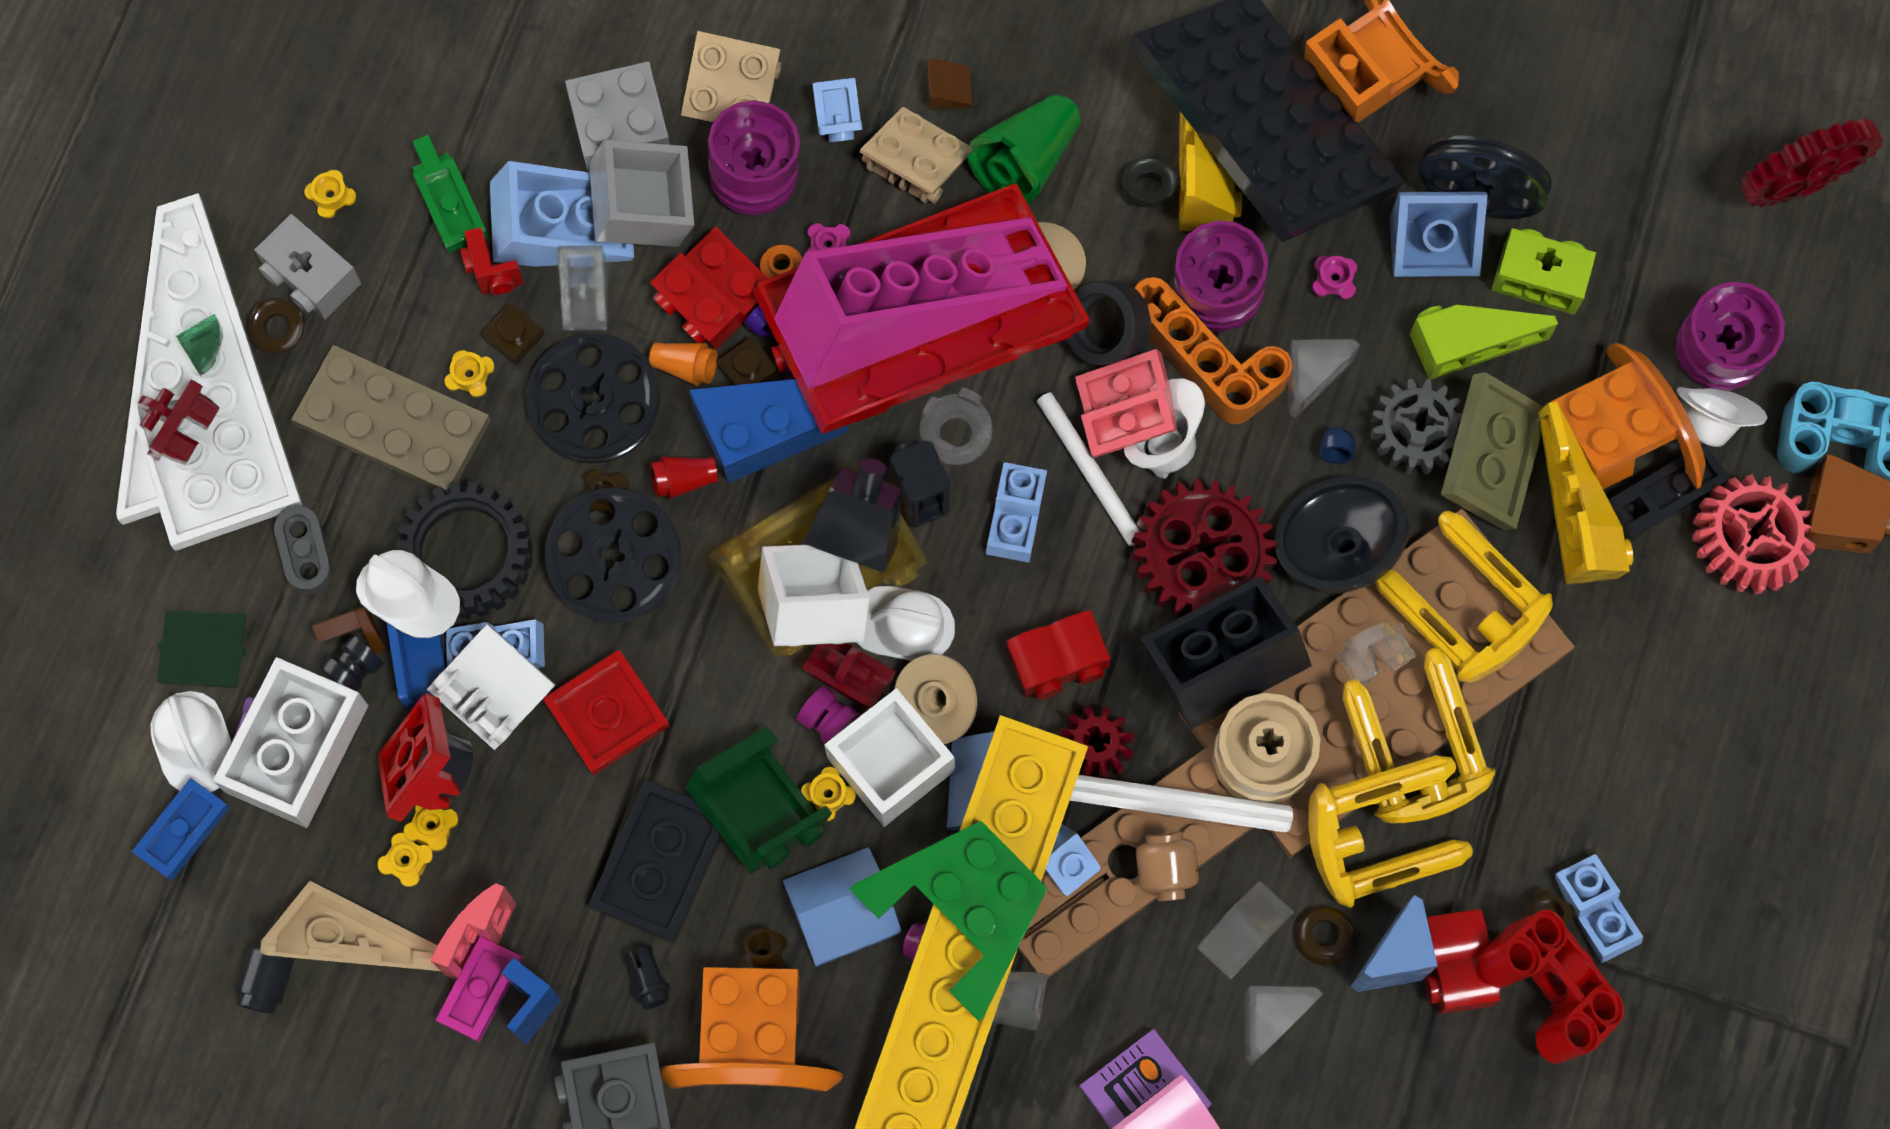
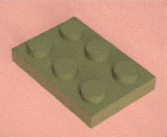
M1486 372L1473 374L1441 495L1504 531L1517 529L1542 433L1538 412L1543 406Z

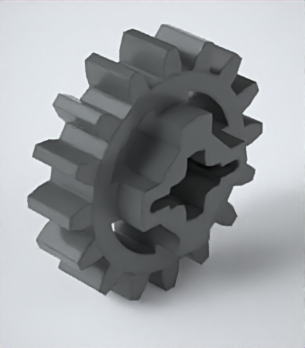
M1408 379L1404 391L1396 384L1392 385L1388 393L1389 398L1381 395L1376 404L1379 411H1373L1370 419L1372 424L1377 425L1370 434L1371 440H1382L1377 454L1380 456L1389 452L1392 455L1389 466L1394 468L1400 461L1406 463V474L1410 475L1415 466H1421L1425 475L1430 474L1434 462L1439 468H1446L1449 462L1448 456L1451 457L1463 414L1455 412L1461 402L1460 399L1455 398L1448 401L1445 398L1448 388L1443 386L1435 392L1431 390L1432 383L1429 379H1426L1422 388H1417L1414 380ZM1414 402V404L1408 408L1400 407L1403 404ZM1415 422L1421 423V430L1423 432L1416 430ZM1439 443H1442L1433 450L1423 452V449L1429 445L1438 446Z

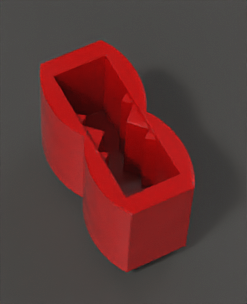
M1091 610L1066 617L1049 626L1030 630L1006 641V649L1025 698L1035 695L1037 700L1051 698L1062 692L1061 685L1076 680L1079 681L1080 685L1092 683L1105 675L1103 670L1110 667L1111 659Z
M1481 909L1427 917L1438 965L1431 972L1430 976L1425 977V988L1429 1003L1437 1004L1439 1014L1495 1006L1500 1001L1499 988L1490 986L1483 979L1478 965L1479 956L1489 945L1487 928Z

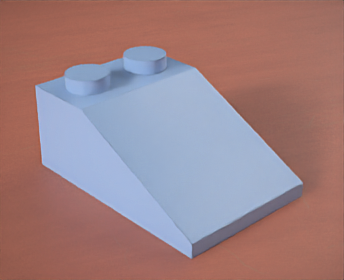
M508 161L490 181L494 262L506 263L515 260L518 262V265L536 267L631 261L634 258L633 244L595 241L589 172Z

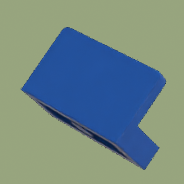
M387 623L398 697L406 710L410 712L422 695L425 693L433 695L427 688L447 668L442 636L415 638Z
M513 958L501 973L528 1000L511 1020L507 1028L519 1040L527 1044L558 1006L561 999L551 986Z

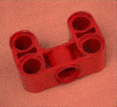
M1541 910L1512 923L1479 956L1478 965L1480 973L1490 986L1505 988L1523 979L1532 977L1552 1003L1550 1006L1553 1010L1552 1015L1536 1032L1537 1049L1541 1056L1550 1063L1561 1064L1592 1052L1618 1026L1624 1017V1005L1619 993L1611 987L1595 966L1591 956L1580 946L1556 912Z

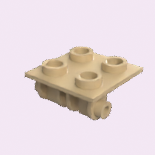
M697 31L681 115L714 123L722 111L736 103L752 100L770 103L774 80L778 79L780 75L781 62L778 61L781 49Z
M902 107L860 149V153L863 154L862 161L867 164L869 171H874L885 179L888 178V182L894 184L899 177H902L899 184L901 190L904 191L910 185L909 193L921 199L923 203L930 201L933 204L939 200L943 192L940 186L972 152V147H969V145L955 136L945 132L905 107Z

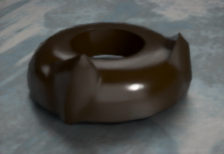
M270 298L260 301L249 316L248 332L250 339L256 347L267 353L281 354L288 352L298 345L303 337L306 317L295 304L286 299ZM275 316H285L289 321L288 333L280 339H272L268 335L267 324Z
M1320 906L1310 909L1300 918L1295 928V942L1299 952L1308 961L1316 965L1328 967L1340 963L1350 954L1354 945L1356 928L1342 911L1333 907ZM1321 922L1333 924L1339 933L1338 942L1330 947H1323L1317 944L1312 935L1315 925Z

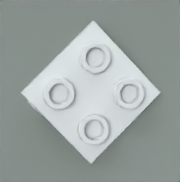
M487 623L427 690L435 697L440 698L441 703L495 750L555 684Z

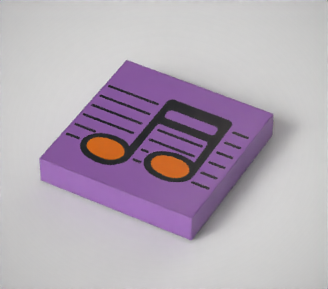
M1154 1029L1079 1086L1080 1090L1110 1129L1180 1075L1187 1080L1206 1108L1212 1105Z

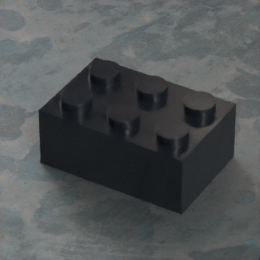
M1261 576L1140 638L1155 675L1190 729L1233 708L1244 698L1260 694L1312 666L1299 629Z

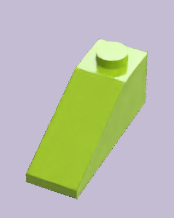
M1438 305L1422 311L1417 316L1418 318H1416L1411 329L1410 337L1428 379L1431 380L1547 341L1552 336L1558 322L1556 317L1551 315L1465 305H1454L1443 309L1442 306Z

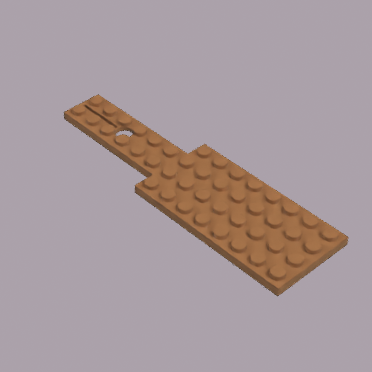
M1463 509L1456 512L1462 515L1488 541ZM1440 525L1406 548L1400 559L1391 569L1397 571L1476 652H1481L1485 647L1491 645L1477 630V627L1493 611L1497 610L1511 625H1514L1522 617V613L1442 534ZM1375 582L1363 588L1343 593L1297 626L1312 666L1262 692L1285 695L1303 705L1315 720L1321 738L1319 759L1304 786L1287 801L1278 803L1293 808V821L1288 832L1268 830L1289 859L1311 843L1308 827L1309 799L1316 786L1324 783L1328 788L1368 776L1342 700L1344 684L1347 681L1357 679L1369 690L1395 768L1428 758L1449 742L1424 669L1425 654L1434 647L1377 590ZM1549 614L1532 641L1502 668L1472 683L1458 681L1472 724L1573 651L1575 646ZM1453 667L1454 672L1457 676V670ZM1229 710L1190 729L1205 749L1153 786L1236 798L1218 780L1212 761L1214 741ZM1179 713V716L1182 718V720H1183V721L1185 722V724L1187 725L1186 721L1184 720V718L1182 717V715ZM1262 746L1266 748L1267 754L1272 755V751L1268 747ZM1124 808L1120 809L1081 837V840L1100 865V870L1090 879L1066 896L1060 892L1050 876L1044 872L1041 882L1048 889L1027 929L1029 931L1025 933L1018 947L1019 952L1041 982H1044L1157 899V892H1147L1140 887L1139 876L1129 880L1118 878L1111 872L1108 865V857L1115 848L1128 845L1137 849L1141 844L1146 843V835L1181 831L1183 838L1192 840L1195 843L1198 868H1200L1252 830L1253 827ZM1355 810L1337 815L1338 822L1342 821ZM1105 874H1106L1107 877L1109 878V879L1106 880V881H1105L1103 878H1101L1100 880H1098L1100 877H1102V876L1105 875Z

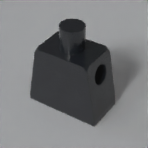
M866 458L860 461L857 472L847 468L841 469L820 507L803 544L884 573L898 545L902 491L899 487L883 482L886 466L876 459Z

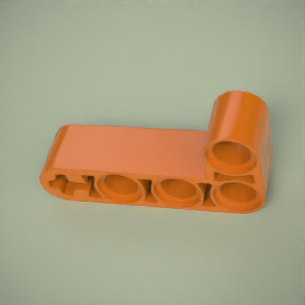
M1152 277L1146 278L1136 285L1135 289L1139 291L1143 299L1148 303L1151 317L1148 339L1185 379L1196 383L1203 392L1205 402L1226 423L1234 425L1248 421L1285 390L1292 370V360L1289 354L1282 348L1275 346L1265 347L1241 365L1166 282ZM1178 329L1188 333L1190 338L1185 341H1178L1172 338L1169 332ZM1210 361L1216 364L1219 370L1213 373L1204 372L1199 368L1198 363ZM1268 366L1273 367L1281 376L1272 379L1267 378L1261 373L1260 369ZM1237 392L1245 396L1248 402L1243 405L1233 404L1226 395Z

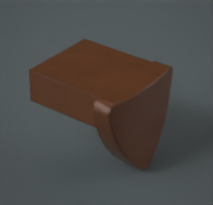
M364 606L318 622L312 626L318 643L362 628L368 644L375 654L387 651L372 613Z

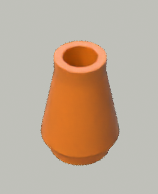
M655 342L650 351L649 363L652 368L660 369L695 386H699L701 383H711L717 369V351L708 348L706 343L664 344Z

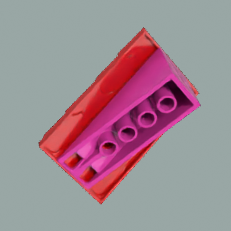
M1016 183L860 244L805 252L798 268L757 283L753 291L760 308L763 309L762 312L777 343L780 344L779 347L794 378L797 379V384L811 413L814 414V419L821 434L884 413L889 407L938 391L946 384L1017 360L1022 354L1068 339L1076 332L1085 330L1090 322L1085 309Z

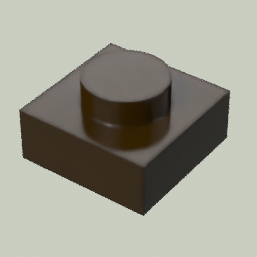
M509 303L481 335L486 343L517 366L545 333L539 324Z
M752 336L717 360L718 368L732 386L769 382L779 375L776 365Z

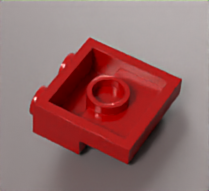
M715 226L686 256L680 253L650 283L658 291L652 298L670 316L677 310L687 320L682 328L697 343H703L707 340L717 350L757 308L759 304L753 291L757 283L769 278Z

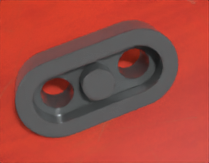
M288 507L278 515L274 524V532L285 576L296 591L302 594L319 593L329 585L333 575L321 522L316 514L307 507ZM301 526L307 527V533L303 537H293L295 529ZM310 567L318 569L315 577L311 579L303 578L306 569Z

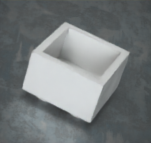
M808 545L762 547L758 593L774 646L864 642L870 598L857 563Z
M897 688L824 744L827 759L883 827L955 771V757Z

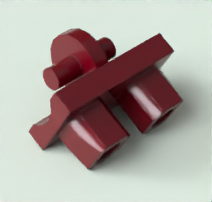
M191 379L172 410L167 406L172 400L174 393L166 388L161 389L155 400L144 395L140 398L137 404L147 413L140 423V427L152 432L159 420L164 422L150 445L147 455L158 461L163 455L172 461L186 465L199 442L178 431L182 422L187 418L207 430L220 409L210 398L201 393L203 388L201 384Z
M848 643L818 644L802 667L804 673L867 710L879 702L896 675L895 670Z

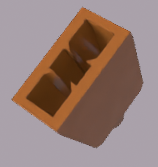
M1827 454L1814 469L1805 509L1812 510L1811 517L1804 522V524L1811 525V528L1804 537L1816 544L1815 548L1871 553L1882 542L1884 534L1890 535V481L1836 456Z

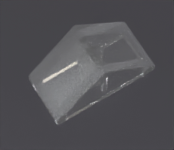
M558 246L563 330H607L609 268L603 246Z
M1354 339L1291 340L1287 353L1292 360V370L1287 384L1289 414L1296 419L1354 361L1360 347Z
M1259 881L1228 911L1198 946V949L1232 980L1294 912Z
M1010 972L993 1022L1037 1031L1048 975L1034 972Z
M1249 986L1245 992V1059L1253 1065L1323 993L1317 987Z

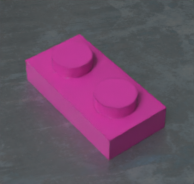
M480 936L436 1021L480 1043L510 986V982L501 972L513 958L522 963L523 957Z

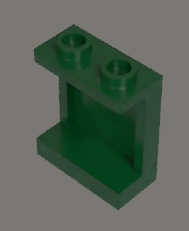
M768 726L697 767L685 787L750 874L765 865L769 870L776 868L791 855L790 850L800 843L804 848L814 844L826 833L823 826L832 814L827 806L815 811L772 755L771 751L778 739Z

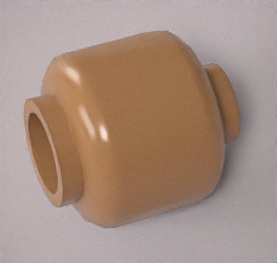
M1181 831L1146 835V843L1141 844L1136 850L1140 887L1147 892H1157L1158 901L1185 898V889L1195 886L1199 881L1195 843L1192 840L1183 838Z

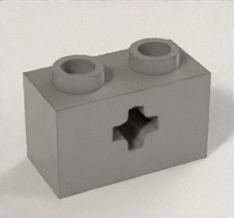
M292 214L254 249L262 263L258 268L262 275L276 287L283 283L292 291L289 296L300 309L307 314L314 310L324 320L361 285L354 267Z

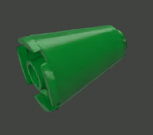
M1051 95L977 135L969 144V147L972 146V152L968 155V163L975 177L985 190L991 193L1016 183L1027 204H1032L1039 196L1080 127L1081 118L1077 105L1067 97Z

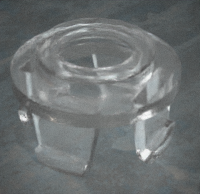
M961 388L958 394L943 396L939 399L932 396L923 409L920 422L921 441H932L940 461L943 463L962 465L979 458L990 444L992 438L990 415L981 404L982 397L970 389ZM953 418L966 421L972 429L970 441L964 446L955 447L942 440L940 429L946 421Z
M1387 620L1341 643L1345 651L1338 654L1335 658L1338 664H1343L1352 679H1356L1365 685L1373 677L1379 675V668L1373 648L1391 671L1409 663L1411 659L1415 658L1416 654L1413 648L1410 649L1403 633L1406 630L1403 623L1391 627Z

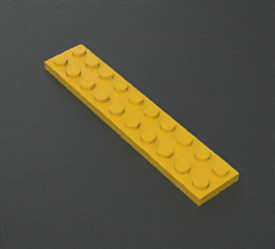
M1000 715L960 831L982 821L1042 881L1088 746ZM933 904L855 1129L956 1128L1016 953L984 1017L978 1021L949 990L983 957V954Z

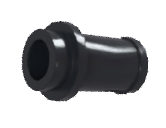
M652 946L637 948V956H634L632 951L624 956V960L629 967L637 990V994L634 996L636 1003H641L643 1009L647 1010L668 1002V992L671 988L669 983H664L653 955Z

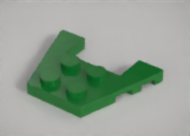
M982 821L854 883L849 888L880 919L912 886H916L983 954V957L949 992L978 1021L984 1017L1048 889Z

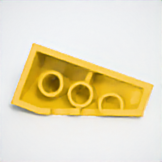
M1180 112L1179 231H1193L1200 225L1218 220L1233 222L1234 217H1241L1242 191H1235V181Z
M1550 402L1538 413L1566 585L1618 579L1630 572L1629 565L1633 563L1631 542L1629 539H1624L1623 527L1558 402Z

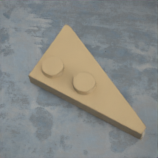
M312 881L308 882L262 939L260 953L268 956L440 971L430 961L438 945Z

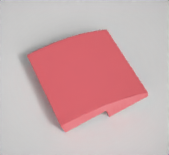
M1154 349L1075 377L1085 414L1081 415L1092 457L1096 458L1177 431L1171 390L1162 354L1159 350Z
M497 883L493 884L477 896L448 928L430 960L444 975L456 980L458 979L480 936L499 945L517 904L506 888Z

